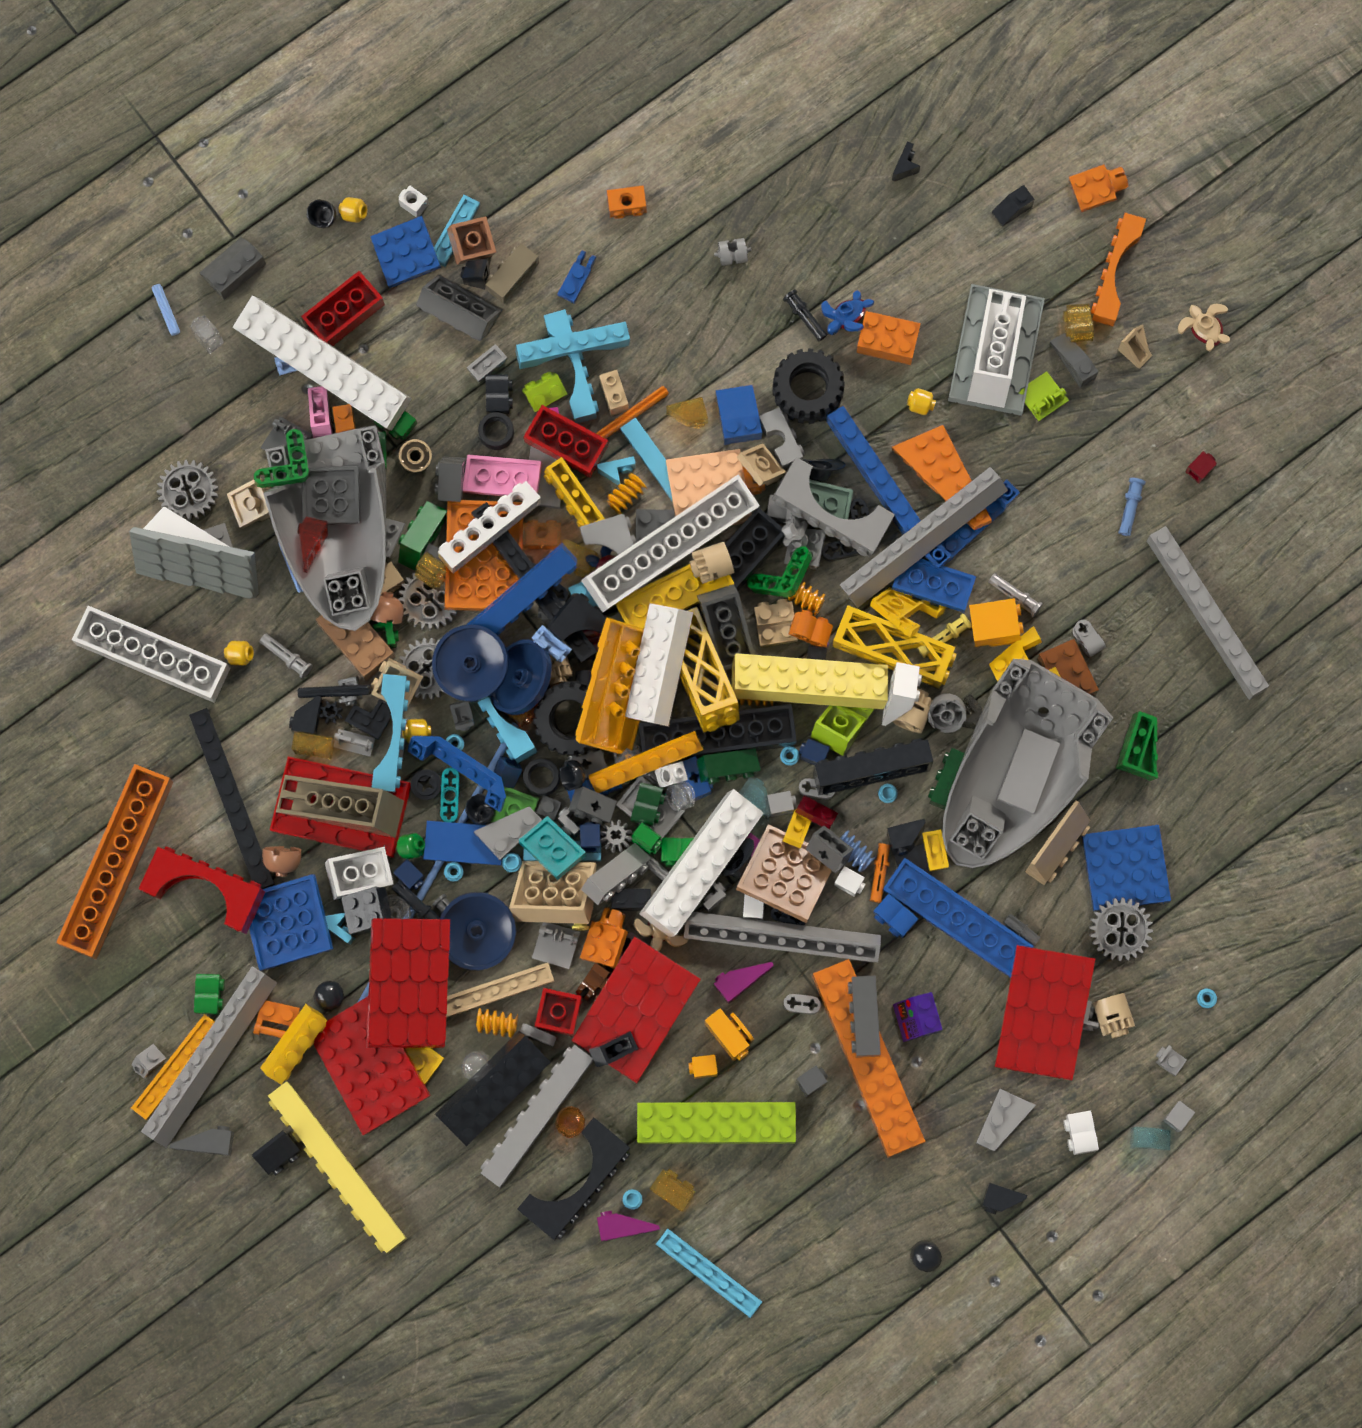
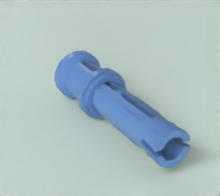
M1129 478L1130 485L1128 493L1125 494L1127 501L1119 529V534L1131 535L1138 502L1142 500L1141 492L1146 483L1142 479Z

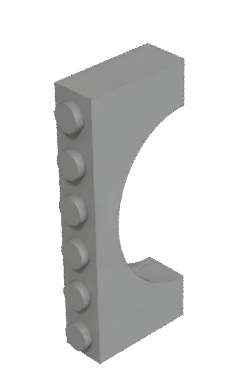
M796 457L771 500L775 501L777 506L790 510L794 516L804 518L811 526L821 528L826 535L838 538L843 545L855 548L860 555L870 557L895 514L879 505L868 516L855 520L842 519L829 514L816 502L811 493L809 476L813 466Z
M624 514L579 527L584 545H602L610 548L618 555L636 543L635 536L630 535L628 529L631 528L629 517H625ZM619 612L610 617L613 620L624 622Z

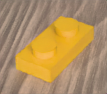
M795 809L783 842L801 848L811 820L796 813Z
M941 829L922 833L929 871L949 868Z

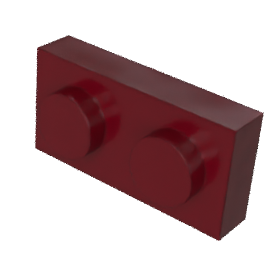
M805 795L795 811L822 827H827L829 830L838 815L837 812Z

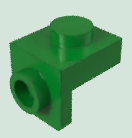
M392 621L373 624L376 632L386 631L387 644L390 649L397 648L396 642L400 641L398 630H394Z

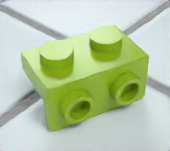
M555 372L544 373L541 379L536 382H528L525 384V388L522 389L534 412L538 411L541 405L547 406L567 395L558 374Z

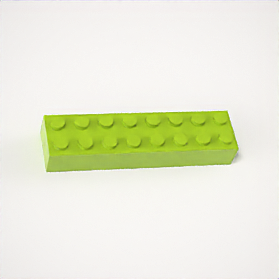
M795 1102L637 1103V1143L795 1144Z

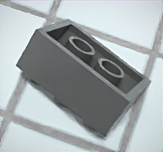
M240 237L199 273L225 300L266 263L259 251L250 242Z

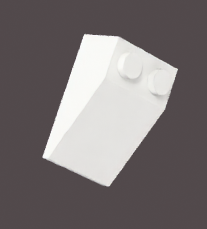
M896 663L888 685V701L884 707L882 725L886 726L912 709L914 702H918L920 691L917 690V686H920L922 675L919 674V666Z
M385 847L330 858L325 862L334 900L375 886L387 887L393 885Z

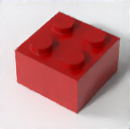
M543 988L535 1028L574 1037L582 996Z

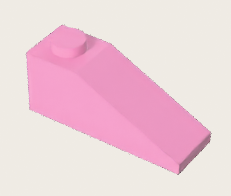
M322 386L308 388L310 424L313 438L333 434L327 389Z

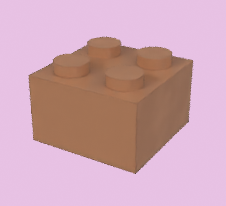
M486 216L452 224L448 227L447 232L457 265L471 260L489 258L496 253Z

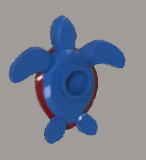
M857 290L853 293L852 300L840 303L836 309H833L828 301H824L821 306L823 315L834 320L828 325V334L835 335L840 329L851 332L862 330L864 326L858 322L863 318L866 308L874 305V300H862L861 293Z

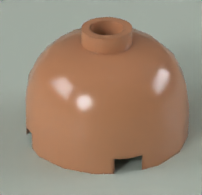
M382 592L378 606L370 620L382 623L393 620L392 624H400L403 621L404 615L403 605L399 599L393 597V593Z
M284 846L265 847L262 854L263 863L270 872L276 873L275 876L286 877L287 873L294 872L298 868L301 861V849L296 847L288 849L284 848Z

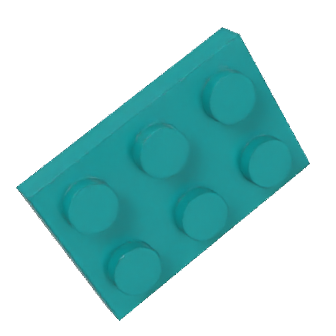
M548 816L519 839V844L557 880L587 856L586 852Z

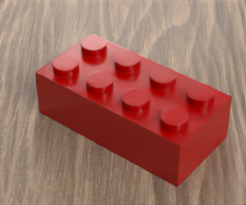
M358 271L303 314L301 318L312 334L333 347L381 309L385 303L383 297L365 276Z
M541 405L523 437L524 442L556 460L562 457L569 467L590 478L609 446L607 439L544 405Z

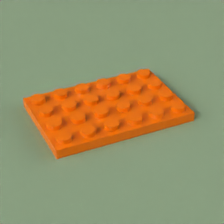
M475 500L447 501L446 542L449 543L453 540V536L458 531H464L469 527L468 524L474 519L471 515L472 511L486 502L493 508L498 502ZM513 502L514 505H521L523 503ZM501 511L498 513V515L500 517H506L508 513L506 511ZM523 518L508 529L521 549L523 547ZM475 534L469 536V539L471 541H475L479 538ZM492 543L454 574L446 566L444 610L483 611L519 580ZM457 546L454 549L457 553L464 550L461 546Z

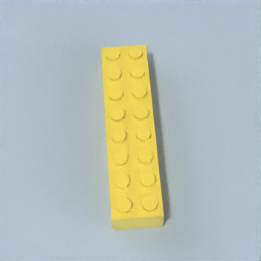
M735 654L732 662V689L738 699L884 709L888 701V665Z

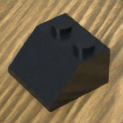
M282 1130L255 1151L252 1157L268 1175L272 1176L274 1174L277 1176L285 1169L284 1165L288 1162L292 1164L300 1158L299 1154L302 1150L289 1133Z

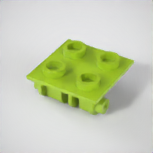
M1047 371L1028 383L1025 404L1038 422L1069 400L1065 396L1067 394L1065 389H1060ZM1025 388L1021 389L1019 394L1024 395Z

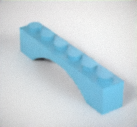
M566 310L544 315L549 338L574 333L570 327L573 326L571 315H567ZM582 352L569 354L568 357L575 370V386L569 403L574 422L578 424L596 419V412L599 411L597 401H593L591 397L594 394L591 383L587 384L586 377H589L586 366L582 367L581 360H584Z
M626 322L518 344L516 345L515 352L519 368L523 369L573 353L629 346L630 336Z
M383 674L381 694L387 701L391 711L393 735L386 756L373 770L372 788L396 792V788H400L401 777H398L397 773L398 769H402L403 758L399 757L400 750L404 749V738H401L402 730L405 731L406 719H403V713L408 709V700H405V692H409L410 681L407 680V676Z
M490 697L477 702L483 712H488L490 717L487 720L491 727L498 729L499 733L496 735L501 744L506 743L508 749L505 751L511 760L515 759L519 763L537 752L526 731L507 723L495 710Z

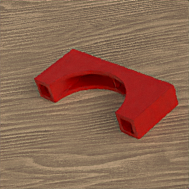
M167 846L164 849L157 847L139 886L140 891L161 900L169 888L181 881L201 879L211 882L219 888L226 901L227 914L224 924L231 929L247 934L265 894V891L260 888V884L254 881H250V883L244 882V878L236 874L229 876L226 874V870L219 867L212 869L209 867L210 864L199 860L198 863L192 861L193 857L187 854L177 855L175 854L176 850Z

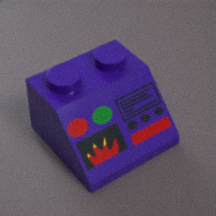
M932 992L893 1004L903 1042L940 1033L943 1030Z

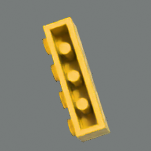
M562 457L546 467L544 471L545 480L549 485L552 484L554 486L556 496L560 500L563 499L566 503V510L571 516H575L578 527L605 519Z
M307 1004L304 1005L260 1067L266 1076L281 1085L289 1079L295 1065L301 1062L305 1051L313 1045L317 1034L322 1032L326 1026L327 1020L320 1012Z

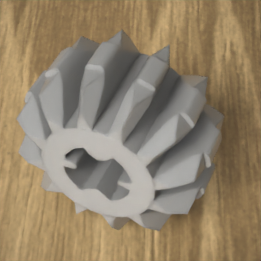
M611 820L610 828L607 825L603 826L607 832H600V835L604 837L600 841L601 843H607L604 847L606 850L612 846L611 851L615 853L618 847L621 853L623 852L622 845L625 848L629 847L626 841L631 842L632 838L628 835L632 834V830H626L628 827L627 823L621 827V820L617 821V825H614V822ZM614 833L617 835L618 833H620V839L618 840L616 838L613 840L612 834Z

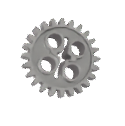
M185 460L184 465L177 461L178 467L175 468L171 464V471L164 470L166 477L160 476L163 483H157V485L162 489L157 490V493L162 496L158 500L163 502L161 504L162 508L166 507L182 518L187 516L189 521H191L192 516H195L198 520L199 513L206 516L204 510L211 511L209 505H216L213 498L219 497L215 493V491L219 490L218 486L215 485L218 481L217 479H212L215 475L213 472L209 473L210 469L208 466L203 469L201 462L196 466L195 460L192 461L191 465H189L187 460ZM183 475H185L186 482L190 488L189 491L193 499L194 505L190 504V499L186 493V487L182 480ZM192 476H198L197 481L190 482ZM174 482H180L179 487L172 488ZM198 493H204L203 498L195 499ZM180 499H186L185 504L177 505Z
M427 569L426 574L419 570V576L412 573L413 579L406 578L407 584L401 585L405 591H399V595L403 596L399 598L405 610L403 617L409 616L408 623L415 621L414 627L421 624V630L424 629L425 625L428 626L429 631H431L433 625L438 630L440 623L445 627V620L451 622L452 617L450 614L456 616L457 612L455 610H444L445 603H440L437 599L439 596H445L444 572L440 576L437 575L436 569L433 574H430L429 569ZM431 583L434 588L426 590L423 585ZM413 596H417L421 601L418 604H414L410 599ZM426 597H427V598L432 597V598H433V599H432V602H431V601L425 602V601H426ZM427 609H432L435 614L429 617L424 612Z
M423 638L422 644L416 640V646L409 644L411 650L407 651L404 649L403 651L406 656L399 657L403 660V663L400 664L406 666L411 671L414 663L418 662L419 669L415 673L423 676L415 692L416 698H419L422 694L423 700H426L428 695L431 700H434V694L441 698V692H444L434 678L432 660H427V653L430 651L434 652L440 640L436 644L434 638H431L429 643L426 638ZM427 665L431 666V667H430V670H431L430 673L426 672V671H427V668H426ZM429 677L430 685L424 687L423 680Z
M1121 897L1119 903L1116 898H1113V904L1105 901L1106 907L1099 905L1100 913L1094 911L1097 918L1090 919L1095 923L1093 926H1089L1090 929L1094 930L1090 937H1096L1092 944H1099L1097 951L1104 949L1103 955L1107 956L1110 953V959L1112 960L1116 955L1118 961H1121L1123 956L1126 960H1129L1130 954L1136 958V951L1143 953L1141 947H1148L1145 941L1152 940L1148 933L1153 932V930L1149 929L1148 926L1153 924V922L1146 920L1150 914L1143 915L1145 908L1138 909V902L1132 905V899H1128L1127 903H1125L1123 897ZM1123 912L1122 926L1125 927V931L1121 932L1122 946H1119L1120 932L1117 931V928L1121 926L1120 913ZM1110 914L1116 915V922L1113 924H1109L1107 921ZM1129 915H1134L1136 918L1133 925H1128L1127 923ZM1113 933L1115 941L1109 944L1106 941V937L1108 934ZM1129 934H1133L1135 941L1128 945L1126 937Z

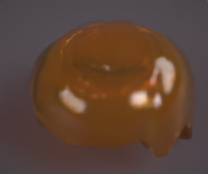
M568 1106L557 1114L555 1125L563 1137L573 1138L579 1136L583 1131L585 1118L579 1108Z

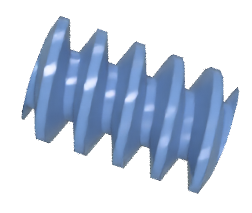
M847 830L840 839L854 849L848 862L854 860L852 867L860 865L858 872L861 873L870 866L876 857L871 858L873 851L865 853L866 845L861 848L859 847L860 840L855 843L853 842L855 835L848 838L850 831Z

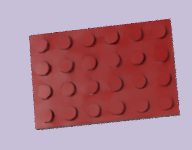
M368 996L326 1022L325 1028L317 1034L313 1043L362 1135L370 1133L431 1096L405 1048H366Z

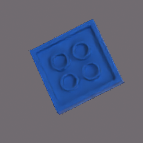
M422 216L370 236L389 288L441 268Z

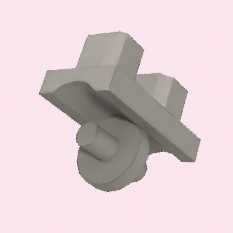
M796 516L786 519V525L782 528V532L785 535L784 545L788 546L792 542L796 548L806 547L808 544V537L805 534L808 526L805 520L800 522Z

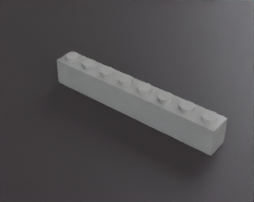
M574 1045L572 1048L568 1047L563 1054L564 1060L561 1064L556 1063L551 1070L553 1075L549 1080L545 1079L539 1087L541 1089L537 1096L534 1094L527 1103L529 1108L526 1112L521 1111L516 1118L518 1123L514 1128L510 1127L504 1135L506 1137L504 1142L496 1145L492 1151L494 1155L491 1160L486 1159L482 1164L481 1174L498 1187L502 1188L593 1063V1058Z

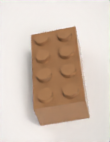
M322 615L316 619L320 628L366 681L379 671L383 661L387 662L389 658L392 660L395 658L394 652L368 622L354 631L338 628Z

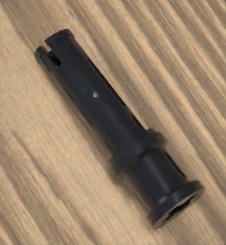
M796 289L792 290L783 298V301L787 302L793 309V314L801 318L817 341H822L828 334L809 312L807 303L801 300L797 294L798 291ZM807 318L810 319V321L813 323L817 330H815V328L811 325Z
M401 880L392 887V890L418 913L419 919H440L431 909L432 906L425 905Z

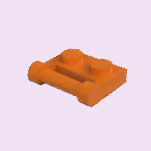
M265 1000L259 1009L253 1034L260 1035L261 1033L282 1038L286 1031L263 1026V1022L268 1021L290 1026L301 1009Z

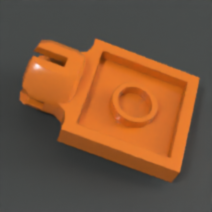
M1103 164L1069 177L1081 213L1117 200L1115 195L1117 191L1128 187V179L1122 167L1107 170Z
M603 909L600 920L598 922H591L580 955L582 960L616 968L628 931L622 928L625 914L616 909Z

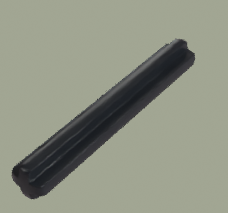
M371 686L298 688L297 693L298 698L370 695Z

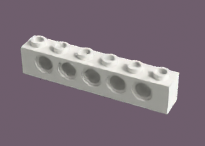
M527 481L523 484H517L512 489L513 492L508 496L503 495L497 501L498 504L493 508L491 506L483 512V516L479 519H473L468 524V528L464 531H458L453 536V540L449 543L445 542L439 547L438 557L453 574L541 504V497ZM519 499L523 503L521 505H514L513 501ZM501 511H506L508 515L506 517H500L498 513ZM486 523H492L494 525L491 529H486L483 527ZM475 534L479 538L475 541H471L469 539V536ZM457 546L464 548L460 553L454 551Z

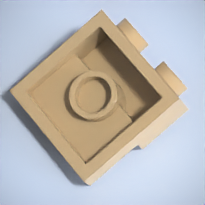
M763 443L743 451L737 456L742 466L746 468L759 486L764 484L768 486L777 482L786 473Z
M254 480L227 493L239 528L244 529L257 521H264L270 518L263 493L272 487H257Z
M780 599L776 601L777 604L769 605V602H761L757 604L758 607H754L760 647L798 642L797 638L789 635L794 618L792 601L788 602L787 599Z
M389 658L387 662L383 661L379 669L382 672L379 679L374 678L371 684L373 689L371 694L386 701L381 694L383 674L407 676V680L410 681L409 692H405V700H408L409 706L423 676Z

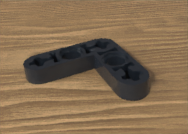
M855 499L851 502L850 515L852 520L858 517V511L853 510L856 504H859V507L863 506L861 508V516L869 515L865 501ZM840 541L828 543L822 549L823 558L829 562L860 555L855 548L851 553L846 552L844 545ZM839 545L841 546L840 551L842 555H839V551L834 552L832 557H830L829 554H826V552H828V548H831L832 551L838 550Z

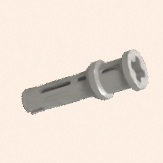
M996 573L988 581L989 584L1011 599L1015 598V602L1020 604V608L1022 607L1031 613L1032 617L1038 613L1043 605L1042 602L1038 603L1031 598L1029 593L1021 592Z
M266 633L261 637L260 644L286 662L287 668L296 671L302 679L309 674L313 667L312 664H307L303 661L299 654L291 653L269 636V634Z

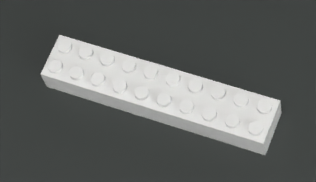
M253 295L233 326L234 329L386 429L392 430L412 399Z
M738 474L581 581L598 607L604 612L760 505Z

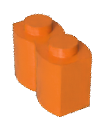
M807 610L796 612L789 635L813 646L827 647L833 625L828 623L829 620L823 617L816 618L812 616V612Z

